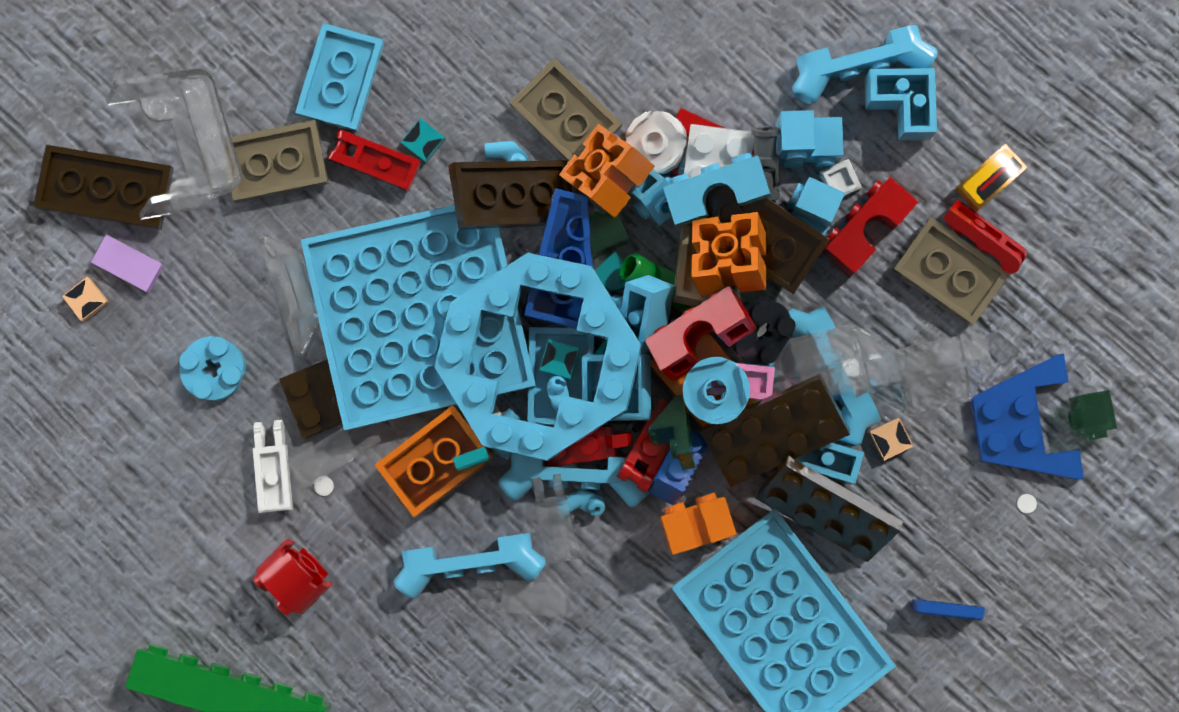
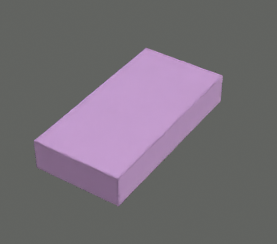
M107 234L91 263L148 293H150L165 266Z

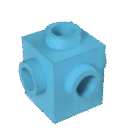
M654 169L639 187L634 184L629 192L637 202L633 205L637 213L644 220L651 218L657 225H661L665 220L672 217L663 189L664 186L670 185V178L662 177Z

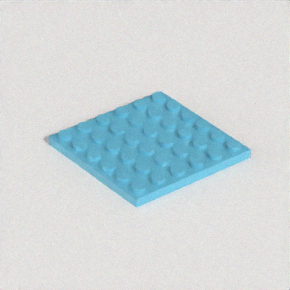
M455 205L301 239L344 431L457 405L435 369L443 328L450 302L508 266L499 228L459 230ZM518 307L515 318L483 312L469 375L499 381L497 395L536 386Z

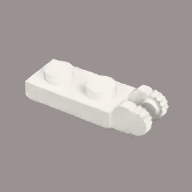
M274 421L275 446L265 447V428L263 423L256 422L253 428L255 442L253 458L259 513L293 510L288 448L285 445L283 421Z

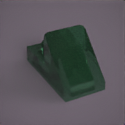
M683 394L677 395L649 426L647 432L652 445L670 444L672 458L679 459L682 470L693 469L696 466L689 413Z

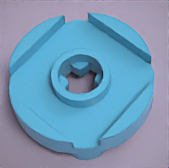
M208 336L194 341L181 354L179 359L180 378L185 388L196 397L210 401L224 400L235 394L240 388V383L246 372L245 359L240 349L222 337ZM209 361L220 363L221 365L217 369L218 375L216 377L205 373Z
M710 357L697 362L688 371L683 383V398L687 408L698 419L710 424H723L737 418L745 408L750 397V384L744 370L735 362L723 357ZM717 380L719 385H725L726 391L721 393V399L715 400L713 395H707L706 389L711 388L712 381Z

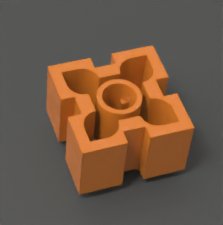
M597 124L583 143L586 147L579 157L574 154L559 175L615 218L631 198L627 194L634 184L639 187L655 166L630 144L619 137L617 138L609 130Z
M758 212L731 215V222L721 223L719 217L692 220V244L697 254H692V279L701 297L711 296L714 292L723 290L727 286H737L739 292L766 290V265L761 256L766 255V232Z
M711 493L695 498L696 505L685 508L684 502L664 508L665 515L659 516L670 554L674 555L737 535L725 496L717 498L716 493Z

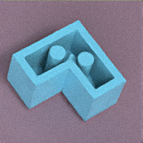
M935 68L870 69L866 75L865 110H897L898 141L931 140L936 134Z
M814 110L780 112L775 127L780 128V134L777 136L776 152L780 156V163H784V167L798 168L802 167L803 163L816 162L817 167H831L835 165V162L841 160L844 155L842 117L814 118Z
M809 177L805 185L798 183L787 207L793 209L791 212L793 215L825 235L845 193Z
M650 275L626 282L623 297L620 295L611 296L641 343L642 349L640 354L650 351L645 339L653 335L654 331L659 327L668 325L675 285Z
M830 443L795 460L828 479L854 485L864 452Z

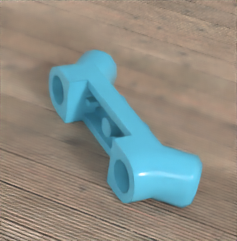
M910 25L889 31L885 38L886 45L839 58L831 59L828 47L812 51L796 59L800 75L792 90L797 99L807 104H813L818 101L829 80L840 77L841 81H847L858 77L861 71L888 69L890 64L899 62L908 68H930L938 55L937 48L921 40L917 25Z
M823 306L810 313L794 308L788 310L796 325L792 338L810 344L814 352L810 355L811 360L818 372H824L828 380L826 385L834 400L839 401L842 407V415L850 428V435L837 441L851 446L862 444L866 428L881 422V418L869 392L856 397L828 342L829 339L838 334L832 319Z
M511 452V468L498 479L499 487L512 501H518L540 480L549 481L548 487L568 488V482H580L581 489L600 490V484H609L629 507H635L650 494L648 491L644 493L637 489V484L630 480L623 481L616 477L626 459L621 457H608V470L543 467L544 460ZM636 461L634 468L640 471L641 463Z
M531 533L498 537L499 551L437 559L435 547L401 551L404 568L395 578L394 584L395 588L410 599L418 598L436 573L444 572V578L464 576L463 569L475 567L477 574L496 571V564H505L527 582H531L536 579L545 567L546 559L532 549Z

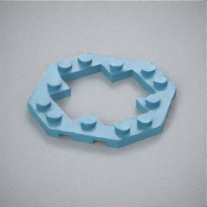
M526 253L449 303L435 369L482 446L549 461L566 448L584 439L602 425L628 410L642 345L592 266ZM522 287L583 299L576 331L608 338L594 402L561 395L554 428L493 414L500 382L469 375L483 312L515 318Z

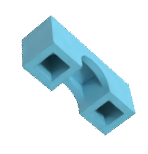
M751 153L742 154L732 158L733 164L720 168L719 163L701 168L700 175L689 178L688 174H683L669 179L670 185L664 186L663 189L674 224L680 227L692 223V220L709 217L706 208V197L713 188L718 186L731 188L740 207L771 197L772 195L759 156L752 157Z

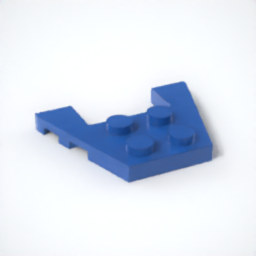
M1064 353L1049 358L970 397L980 462L1062 476L1075 480L1084 479L1080 450L1046 454L1035 387L1069 382Z

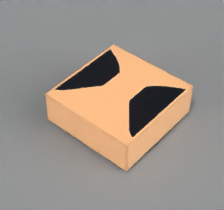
M90 277L83 279L62 296L82 322L87 321L109 304V301Z
M896 418L868 432L882 461L913 447L900 418Z

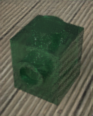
M602 211L589 215L590 248L593 259L629 243V237L619 215L614 218L609 213L603 214Z
M1110 390L1069 398L1071 410L1068 411V420L1071 429L1076 431V436L1087 434L1088 440L1108 437L1107 430L1117 429Z

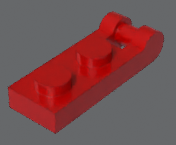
M339 129L335 138L338 141L334 150H330L327 160L410 192L421 165L420 160ZM349 145L357 147L353 157L346 155Z
M958 199L943 217L954 232L964 234L974 241V245L980 251L987 254L990 253L1001 261V268L1006 273H1016L1027 257V252L1023 246Z
M659 398L651 411V419L646 420L616 477L623 481L630 480L637 484V489L646 493L688 414ZM636 461L647 467L644 473L634 468Z

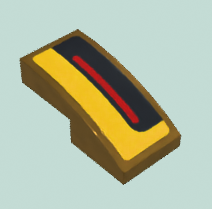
M1005 144L961 182L955 190L977 212L1027 167Z

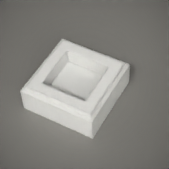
M849 159L818 173L822 183L844 192V197L862 188Z

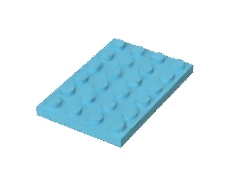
M774 509L671 587L765 712H838L896 667L785 520Z

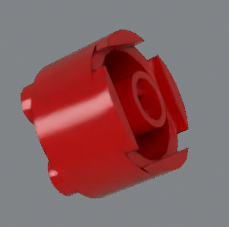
M290 539L284 540L257 567V574L253 577V581L261 590L269 591L277 599L275 602L276 606L287 616H290L293 612L301 615L304 614L332 586V581L326 582L324 580L328 573L320 562L305 548H302L299 552L292 548L296 542Z

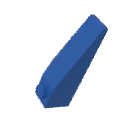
M555 188L538 255L589 265L593 268L587 196ZM529 288L522 317L577 329L583 299Z

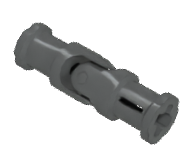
M773 126L751 128V135L754 136V154L751 156L758 155L762 166H765L763 170L772 195L768 198L776 203V200L780 198V191L776 186L780 174V156L776 152L777 136L780 134V128Z

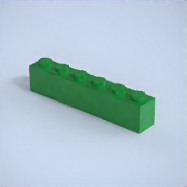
M149 644L148 648L137 649L125 686L127 689L202 712H329L331 706L330 703L323 702L324 696L306 691L305 695H300L292 692L293 687L280 682H274L273 686L261 683L262 677L243 672L242 676L229 673L231 668L218 663H212L211 667L199 664L200 658L184 653H180V657L167 654L168 648L156 644Z

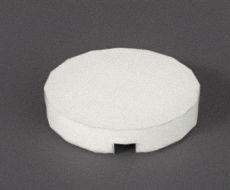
M663 111L644 112L633 120L625 135L626 142L655 166L653 169L660 175L666 174L678 167L685 157L688 146L687 132L681 121Z

